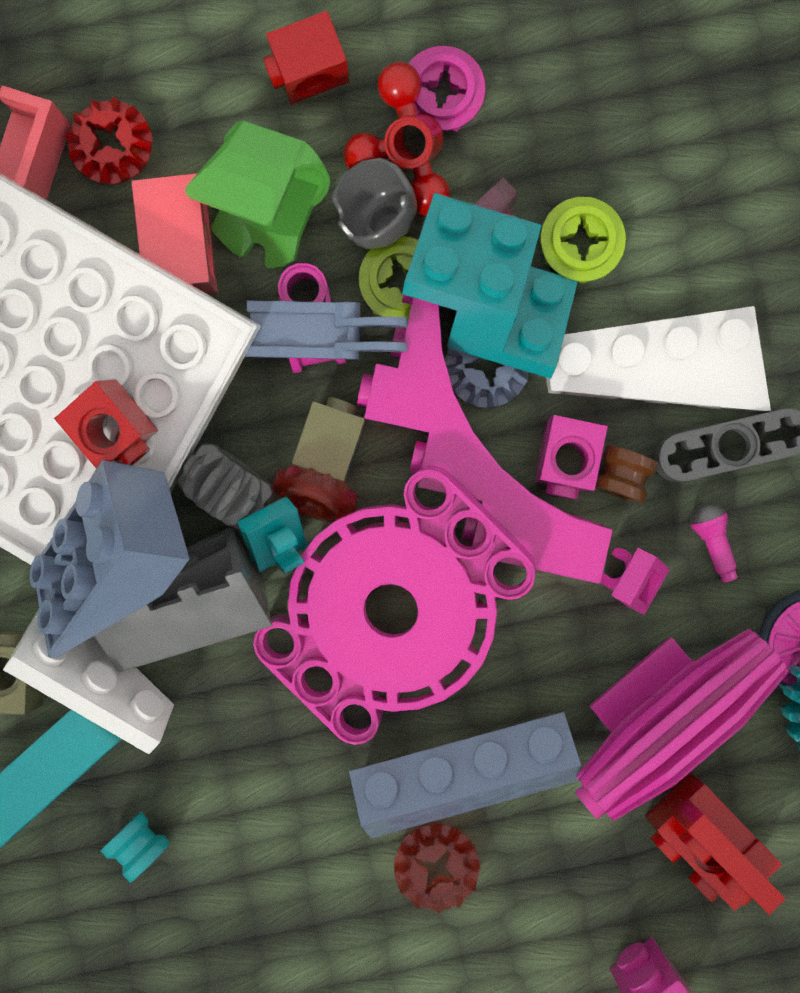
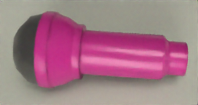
M706 502L698 505L692 511L690 525L702 540H705L714 569L720 575L722 582H730L737 579L738 576L735 570L737 565L725 534L727 532L728 514L718 503Z

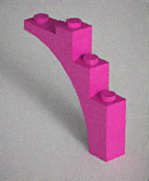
M403 295L402 303L412 305L408 328H396L393 342L406 343L407 352L390 353L391 357L400 358L398 368L376 364L374 375L364 373L357 405L366 407L364 418L429 432L427 443L416 441L410 473H415L426 466L442 467L479 500L529 551L535 561L536 570L600 584L613 530L603 524L566 513L533 495L498 465L473 433L454 395L442 352L439 305ZM427 477L418 481L417 487L446 493L444 485L436 478ZM465 518L461 539L470 541L469 547L478 546L483 543L487 535L483 523L476 518ZM508 557L503 558L499 561L503 563L525 567L523 563L516 558Z

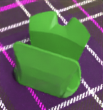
M239 121L225 134L224 144L189 182L185 192L190 199L219 209L210 229L229 250L239 257H246L253 246L258 243L265 249V266L267 268H278L296 261L300 239L313 207L321 202L328 193L331 179L324 164L307 142L246 121Z

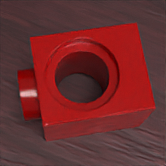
M327 10L266 33L271 55L263 57L265 67L274 90L284 87L291 105L349 83L347 60Z
M116 379L95 381L54 418L96 469L102 460L130 466L134 465L150 451L145 442L159 431ZM107 415L112 416L120 428V435L116 443L110 441L103 431V422Z

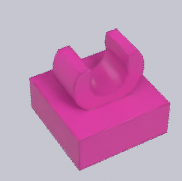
M614 548L611 554L624 562L626 569L619 578H611L602 573L601 583L613 591L611 596L636 612L645 615L670 569L656 556L640 548H637L634 555L625 549Z

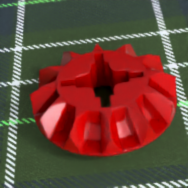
M112 97L110 101L98 102L90 100L89 107L81 113H73L74 122L70 132L65 133L69 148L68 156L84 176L102 184H119L132 179L143 170L150 158L153 140L146 119L134 105L130 106ZM117 128L115 136L125 151L121 152L119 149H113L110 146H106L99 151L101 143L94 131L97 129L111 133Z

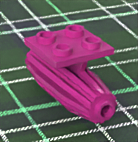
M751 629L741 632L693 662L676 641L669 636L588 705L609 729L611 734L577 773L576 777L582 783V786L575 791V794L596 819H599L606 813L615 821L675 786L745 726L787 675V666L769 644L760 638L757 633L752 632Z

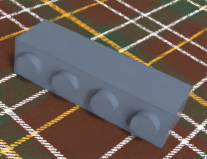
M562 712L349 771L361 827L370 838H375L577 782L579 779L576 775L581 770V763L565 713Z

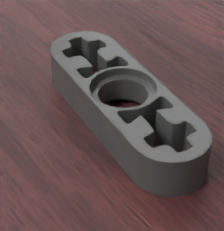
M785 408L666 437L657 445L654 451L653 460L658 462L656 470L668 481L684 482L799 455L800 411ZM781 422L784 427L792 426L795 431V436L787 439L788 448L783 440L760 444L758 434L779 429ZM754 423L757 425L756 430L752 426ZM728 430L739 433L745 441V452L737 461H730L724 458L719 451V439ZM702 435L706 437L705 445L700 439V436ZM675 443H679L682 451L705 447L707 457L685 463L686 472L682 473L679 465L670 466L668 462V455L676 452ZM760 449L764 453L763 456L759 455ZM708 459L712 464L711 468H707Z

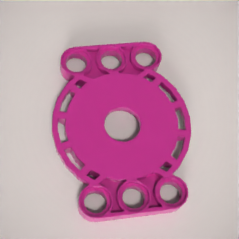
M433 465L422 467L410 477L404 489L406 506L389 504L364 507L338 518L321 531L301 555L304 564L296 567L290 581L289 615H274L271 617L272 626L258 630L255 634L253 645L255 654L260 661L345 743L358 745L371 740L382 721V710L395 712L422 709L444 701L464 687L483 665L493 642L498 611L496 597L507 600L521 598L529 592L534 584L536 566L529 551L442 467ZM427 477L436 478L441 481L446 489L444 503L432 508L421 504L415 493L418 481ZM384 516V522L372 523L359 529L350 524L363 518ZM398 516L409 518V523L399 522ZM468 517L481 521L487 533L484 542L473 547L460 543L455 535V525L458 521ZM336 531L339 533L342 539L325 556L314 554L326 538ZM508 557L521 561L527 572L523 582L514 586L504 585L499 582L494 573V566L498 561ZM306 568L314 571V575L309 585L308 597L300 599L301 581ZM394 584L402 586L412 594L418 607L417 621L412 628L404 633L388 634L372 625L367 617L365 606L368 595L378 586ZM478 593L486 595L487 603L478 600ZM301 614H307L308 619L301 618ZM477 619H488L486 634L478 651L471 643L475 634ZM273 628H281L288 631L294 640L293 651L287 654H280L272 650L267 641L268 631ZM462 659L470 663L459 677L449 684H445L443 677L451 673ZM313 666L326 669L332 676V688L320 692L309 687L305 679L306 669ZM430 686L432 690L431 693L420 697L400 699V693L413 692ZM378 691L387 692V698L379 697ZM353 704L363 706L371 716V724L363 729L352 728L344 720L343 709Z

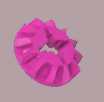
M451 46L431 47L418 53L408 63L417 70L421 78V92L414 102L416 112L425 113L435 118L442 130L453 129L458 132L470 120H475L484 101L485 79L481 68L469 54ZM443 72H448L447 81H450L449 88L453 92H458V94L448 95L446 103H443V107L437 108L436 94L427 90L428 88H437L439 80L443 78Z

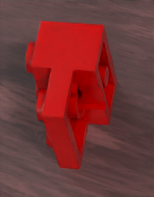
M691 772L645 815L647 820L657 830L650 839L673 863L681 856L694 869L688 878L711 903L720 896L736 911L742 904L746 906L754 899L770 915L786 900L767 880L782 864L722 801Z

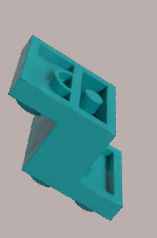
M434 193L405 278L402 294L457 311L447 348L551 379L557 367L578 281L531 267L542 225Z

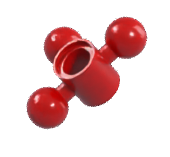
M393 62L387 65L380 73L378 92L387 105L396 108L399 119L389 126L383 140L370 133H359L351 137L344 147L343 158L348 170L363 160L380 157L383 159L389 158L401 168L412 169L415 178L410 184L416 195V212L427 216L434 193L450 197L448 183L442 176L433 173L430 160L435 158L442 148L443 131L435 118L425 113L416 112L414 102L421 92V78L417 70L408 63ZM409 125L419 128L425 136L426 146L421 155L411 153L404 144V132Z

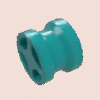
M142 811L131 819L100 850L107 859H116L123 866L122 875L130 883L144 872L171 843L164 835H156L148 827L149 818Z

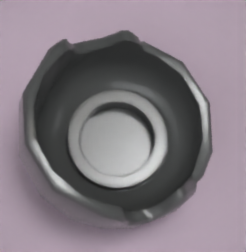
M381 157L363 160L346 171L332 194V201L340 218V221H338L339 227L351 242H355L357 246L365 249L392 245L409 232L417 211L416 195L409 180L398 165Z

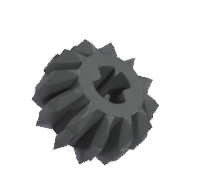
M215 444L201 445L195 455L192 454L183 466L184 471L177 480L185 496L194 501L197 507L204 509L212 517H216L227 526H233L237 530H240L237 521L267 507L275 494L272 484L264 476L256 472L254 468L244 463L240 458L235 457L226 449L223 450Z

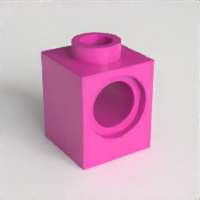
M557 415L547 419L534 482L547 484L545 494L571 500L578 499L579 491H595L608 426ZM563 445L574 447L581 456V467L574 475L563 473L556 464V453Z

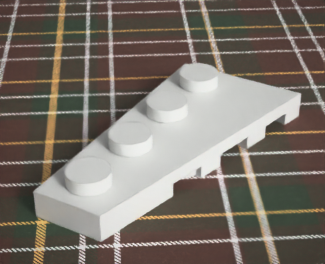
M754 306L565 334L554 374L551 379L546 377L548 393L607 399L622 398L659 404H684L711 409H736L753 413L771 412Z

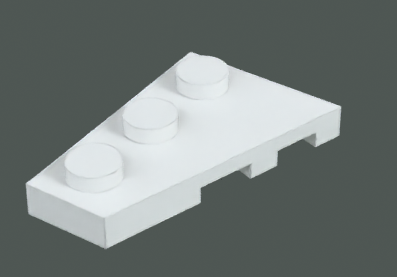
M38 609L3 670L150 754L161 742L174 704L136 667L118 673L94 636L58 658H49L45 635L40 633L38 629Z

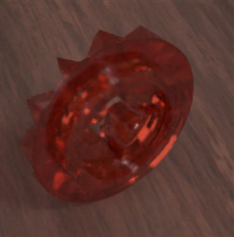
M295 465L289 466L286 469H279L272 483V488L280 499L287 496L297 508L299 514L312 519L334 522L338 518L356 510L358 496L349 489V486L343 481L332 478L330 473L323 474L317 472L313 467L306 470Z
M428 824L412 831L400 844L394 861V873L400 894H404L414 904L416 909L422 907L433 910L437 914H440L444 909L454 906L460 908L471 892L476 891L481 870L478 853L472 841L459 829L446 824ZM446 850H449L447 852L446 868L453 878L450 876L448 878L439 876L428 887V869L422 865V861L435 863L440 856H444Z

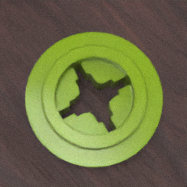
M575 197L563 201L549 213L543 224L539 243L542 247L545 264L550 265L558 275L584 284L604 278L618 265L625 250L626 233L621 218L611 206L596 198ZM581 220H583V229H585L586 236L599 241L597 244L589 246L583 261H581V254H578L577 245L561 242L575 236Z
M402 236L390 246L370 249L364 257L359 270V287L363 299L374 314L382 317H403L409 320L412 305L402 303L403 294H401L398 287L390 289L388 286L382 289L380 287L386 286V282L393 279V260H396L398 267H401L405 274L408 273L418 239Z

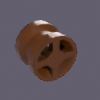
M606 446L603 455L606 465L603 473L597 476L595 489L626 501L644 504L647 497L644 486L647 478L655 474L658 462L634 451L616 446Z

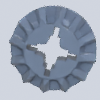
M448 348L445 363L452 389L458 397L473 406L493 408L504 405L514 399L528 381L529 372L503 365V367L495 370L494 378L492 379L493 387H489V381L485 379L483 370L465 369V366L479 361L480 357Z

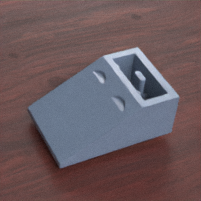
M102 460L90 480L80 486L76 501L66 517L57 522L53 536L42 554L34 558L30 568V584L37 591L40 608L38 613V629L40 633L45 635L49 658L60 657L162 596L190 560L165 472Z

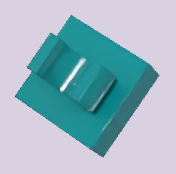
M287 496L237 521L250 560L259 572L277 564L279 569L285 574L304 564L298 551L308 546L297 508Z

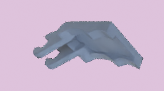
M247 301V312H250V320L261 325V328L246 356L359 359V352H407V344L403 342H360V328H408V319L403 317H360L361 303Z

